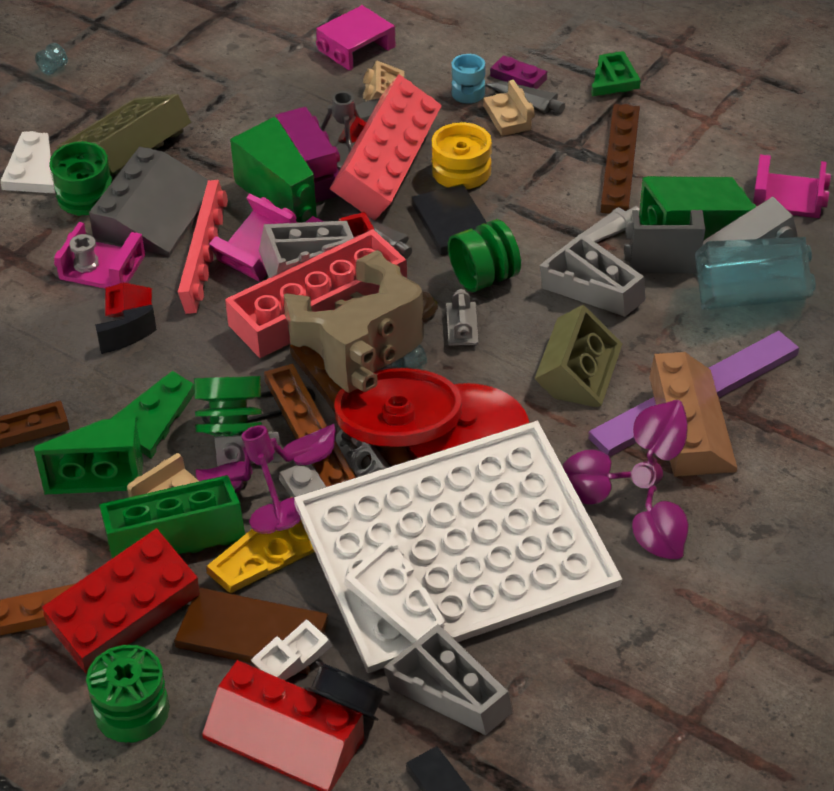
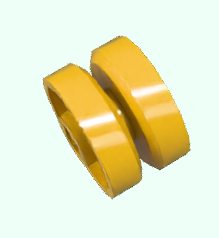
M466 122L451 123L442 126L434 133L431 139L433 156L432 174L439 184L447 188L464 184L466 189H472L481 186L489 179L491 174L490 156L492 154L491 135L484 128Z

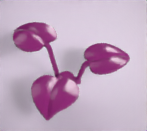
M680 400L650 406L636 417L633 426L635 441L640 447L649 450L647 452L648 461L636 464L632 471L610 473L612 465L610 457L602 451L592 449L574 454L562 465L583 504H597L605 500L612 489L610 479L632 478L636 486L647 488L648 494L645 503L647 511L641 512L634 517L633 533L638 543L645 550L667 559H680L684 556V548L688 536V519L683 509L673 502L661 501L652 507L653 495L657 490L655 485L663 477L662 467L657 463V459L654 458L653 454L655 453L662 460H671L683 450L687 439L688 427L686 412Z
M333 423L330 426L290 442L282 449L277 444L276 438L270 439L265 426L250 427L241 436L245 445L243 447L245 461L231 462L211 469H196L197 480L203 481L228 475L236 493L242 489L244 481L250 480L252 475L251 461L255 462L256 465L262 467L273 504L262 506L254 511L249 519L253 531L261 534L289 529L301 520L294 505V497L279 502L267 464L273 460L275 451L285 462L294 460L295 464L300 466L323 460L334 448L336 428Z

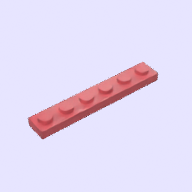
M219 180L207 182L179 285L178 295L185 314L197 313L199 302L204 298V283L208 281L209 264L214 259V253L209 243L215 236L218 237L219 225L223 224V209L227 207L228 198L226 191H222Z

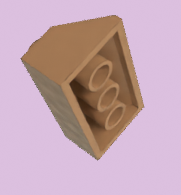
M686 352L654 354L649 378L656 405L680 400L687 416L688 430L685 446L678 456L670 460L673 476L737 472V464L711 370Z

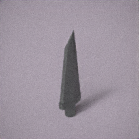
M497 81L485 84L501 93H508V82ZM518 85L519 88L523 89L528 103H532L534 109L540 113L546 114L549 110L560 113L564 111L565 103L557 101V93Z
M358 212L341 213V214H342L344 217H346V216L358 214ZM369 218L374 230L405 258L411 255L412 248L406 245L409 240L407 235Z

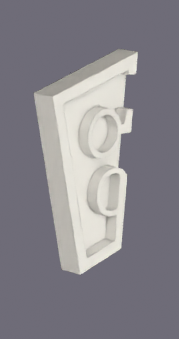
M34 131L21 133L0 181L2 190L55 193L54 182L52 181L49 168L51 150L48 133H37Z
M392 535L345 577L344 585L410 642L414 643L437 624L444 628L445 620L427 590L420 585L415 577L414 569L408 559H404L398 549V543Z

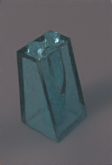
M806 237L708 241L695 252L702 310L805 300L813 296V291L816 288L814 274H810L809 262L812 260V251L810 245L806 244Z

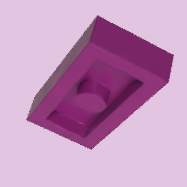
M503 55L490 67V76L505 82L514 80L518 85L538 89L547 80V71Z

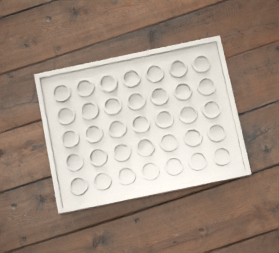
M538 421L294 497L295 508L367 673L382 669L413 644L344 585L345 577L392 535L397 541L398 549L404 559H408L414 569L413 573L420 585L427 590L444 618L445 625L443 629L457 642L619 587L622 583V577Z

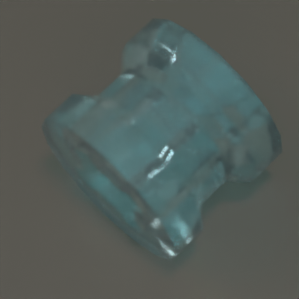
M50 43L46 46L45 50H40L35 54L37 66L48 75H52L57 71V67H63L68 61L66 52L57 43Z
M419 344L413 351L391 364L393 368L420 369L426 366L427 356L423 347Z

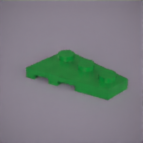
M171 371L110 419L136 418L141 452L152 459L157 452L156 446L161 439L165 440L170 432V425L175 418L180 417L194 396V384L176 372Z

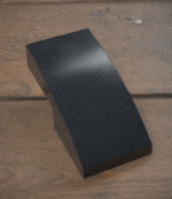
M147 305L123 310L124 319L95 324L101 354L132 345L155 332L157 329L153 306Z

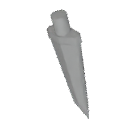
M634 206L624 211L618 207L584 231L583 234L597 243L626 230V222L632 221V210H638L639 213L640 209Z

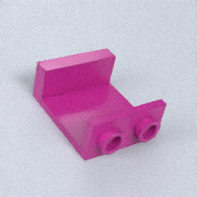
M363 5L316 28L317 49L349 71L353 69V52L373 41L387 51L396 47L395 26Z
M760 154L753 203L759 206L766 200L774 197L792 215L820 218L821 208H827L829 191H825L829 190L831 174L826 173L827 162L821 161L818 179L769 173L771 155Z
M249 194L247 200L253 210L228 242L215 236L209 243V246L218 261L261 282L267 275L259 253L264 224L297 223V217L287 208L280 209L274 206L265 197L258 198Z
M78 222L74 230L68 234L62 248L55 254L54 265L57 267L59 279L104 289L123 282L129 283L145 257L142 234L131 232L122 247L96 242L94 253L98 256L99 266L92 272L81 273L74 269L73 260L75 256L69 246L70 240L73 237L86 234L84 223Z

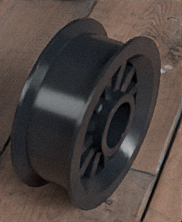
M316 661L320 668L312 686L305 687L306 690L362 713L365 717L376 721L379 720L375 713L383 695L389 696L388 692L349 673Z

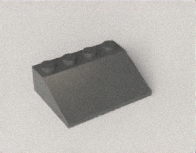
M139 146L90 210L89 216L93 237L97 240L123 246L131 232L142 234L144 251L170 257L199 216L207 182L210 180L165 152Z

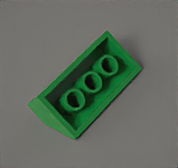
M228 475L99 504L111 558H114L156 528L178 554L185 552L196 553L206 547L219 544L231 545L245 535L240 502Z

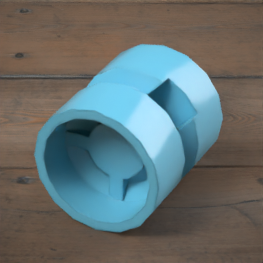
M462 54L455 57L451 63L452 97L458 102L467 104L480 101L485 95L484 59L475 54Z

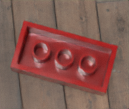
M156 528L41 608L48 627L87 675L88 668L97 656L110 648L129 645L199 596L198 577Z

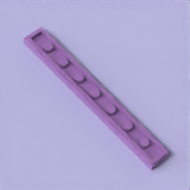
M777 331L709 367L718 398L796 357L799 347L780 331ZM654 397L590 430L588 439L609 457L635 444L636 441L633 433L635 419L644 409L656 405Z

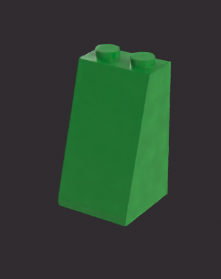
M272 117L230 139L234 180L237 185L258 198H267L274 206L280 209H289L296 215L297 223H304L312 216L317 218L314 174L277 118Z
M647 176L642 178L639 223L641 225H689L691 210H703L704 240H706L757 206L750 201L744 189L736 183L733 177Z

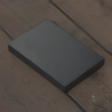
M464 184L411 196L412 206L441 255L448 253L450 236L468 229L475 230L477 226L487 223Z

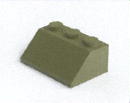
M583 304L557 318L534 379L555 399L592 407L602 406L623 343Z

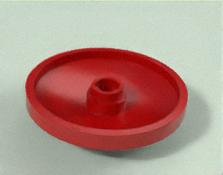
M392 368L375 371L378 382L376 387L366 392L357 388L349 393L341 388L336 395L334 403L336 422L347 435L361 442L386 447L412 446L435 440L452 430L459 422L462 414L460 391L450 380L433 372L412 368Z
M476 383L454 384L460 391L462 398V414L459 422L445 435L426 443L406 446V449L413 459L421 458L529 423V418L517 400L497 388Z

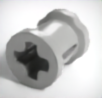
M88 234L73 237L70 240L69 246L75 256L73 260L74 269L81 273L94 271L99 266L98 256L94 253L96 246L94 237Z

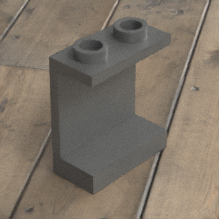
M632 210V221L626 222V240H630V244L624 245V261L629 262L630 267L638 273H700L705 234L703 210H691L689 225H640L638 210Z

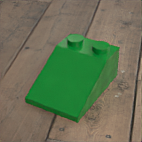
M136 418L103 419L34 447L44 495L128 491L127 485L135 478L142 476L143 458Z

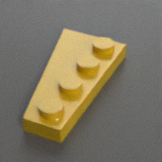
M301 520L289 529L276 530L268 534L257 533L251 529L209 563L206 573L231 594L315 551Z

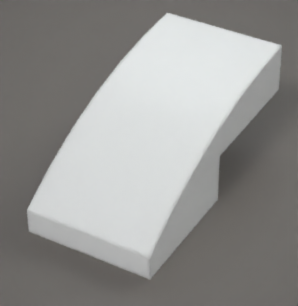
M306 619L283 641L278 636L275 637L251 661L258 669L286 680L317 660L332 645L329 639Z

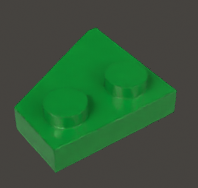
M624 51L599 55L598 67L595 71L594 83H592V97L640 89L641 79Z

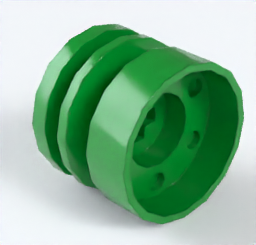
M87 141L72 142L57 149L50 158L49 168L52 181L54 182L56 200L60 208L67 213L78 216L89 215L90 210L112 183L108 156L105 150L99 145Z
M499 219L481 224L475 230L468 229L457 233L449 238L448 254L451 266L460 284L471 293L491 286L494 281L501 282L506 280V278L514 277L521 270L520 251L515 237L509 227Z
M261 376L194 378L195 399L209 401V408L195 411V416H210V423L195 424L196 432H203L213 436L242 435L250 427L262 425V422H248V415L262 414V409L247 407V400L261 397Z
M139 645L113 647L95 658L88 668L86 683L98 729L110 739L129 743L148 739L158 732L168 719L170 708L165 688L164 673L159 658L151 650Z

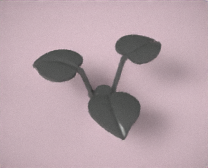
M338 91L333 94L332 105L328 106V112L322 125L319 119L318 122L321 130L324 131L333 114L334 119L338 123L344 124L347 144L336 145L340 155L337 169H341L355 142H351L349 122L355 116L367 122L379 99L355 105L352 93Z

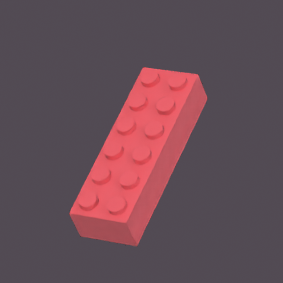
M398 74L383 92L333 181L330 190L361 212H365L372 220H376L391 204L442 105L416 87L411 81Z
M372 229L226 298L228 326L259 358H262L290 344L289 323L284 314V294L309 296L312 312L335 310V302L341 299L348 301L352 299L350 295L355 292L364 296L379 293V285L357 280V259L378 250L387 261L399 266L402 276L406 278L407 260Z

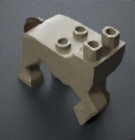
M378 250L356 260V278L364 283L379 285V293L364 296L355 292L350 295L352 299L348 301L341 299L335 302V310L312 312L309 296L284 294V314L289 323L290 344L297 347L307 346L319 353L324 360V367L329 377L348 393L357 388L366 392L376 387L378 382L377 375L374 372L399 360L418 347L424 339V324L433 319L438 309V302L428 292H423L417 283L402 276L400 267L387 261Z

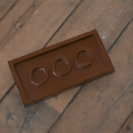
M199 588L200 595L191 601L174 642L175 648L253 664L251 659L275 637L278 636L283 641L306 619L323 635L329 620L328 614ZM313 663L298 673L309 675Z

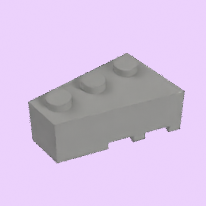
M774 197L766 200L703 242V250L707 262L725 280L801 253L793 215Z
M347 221L264 224L259 253L268 277L271 278L354 237Z
M583 233L579 234L539 265L543 289L624 317L646 300L644 276Z
M439 624L383 667L390 689L484 735H487L513 713L509 692Z

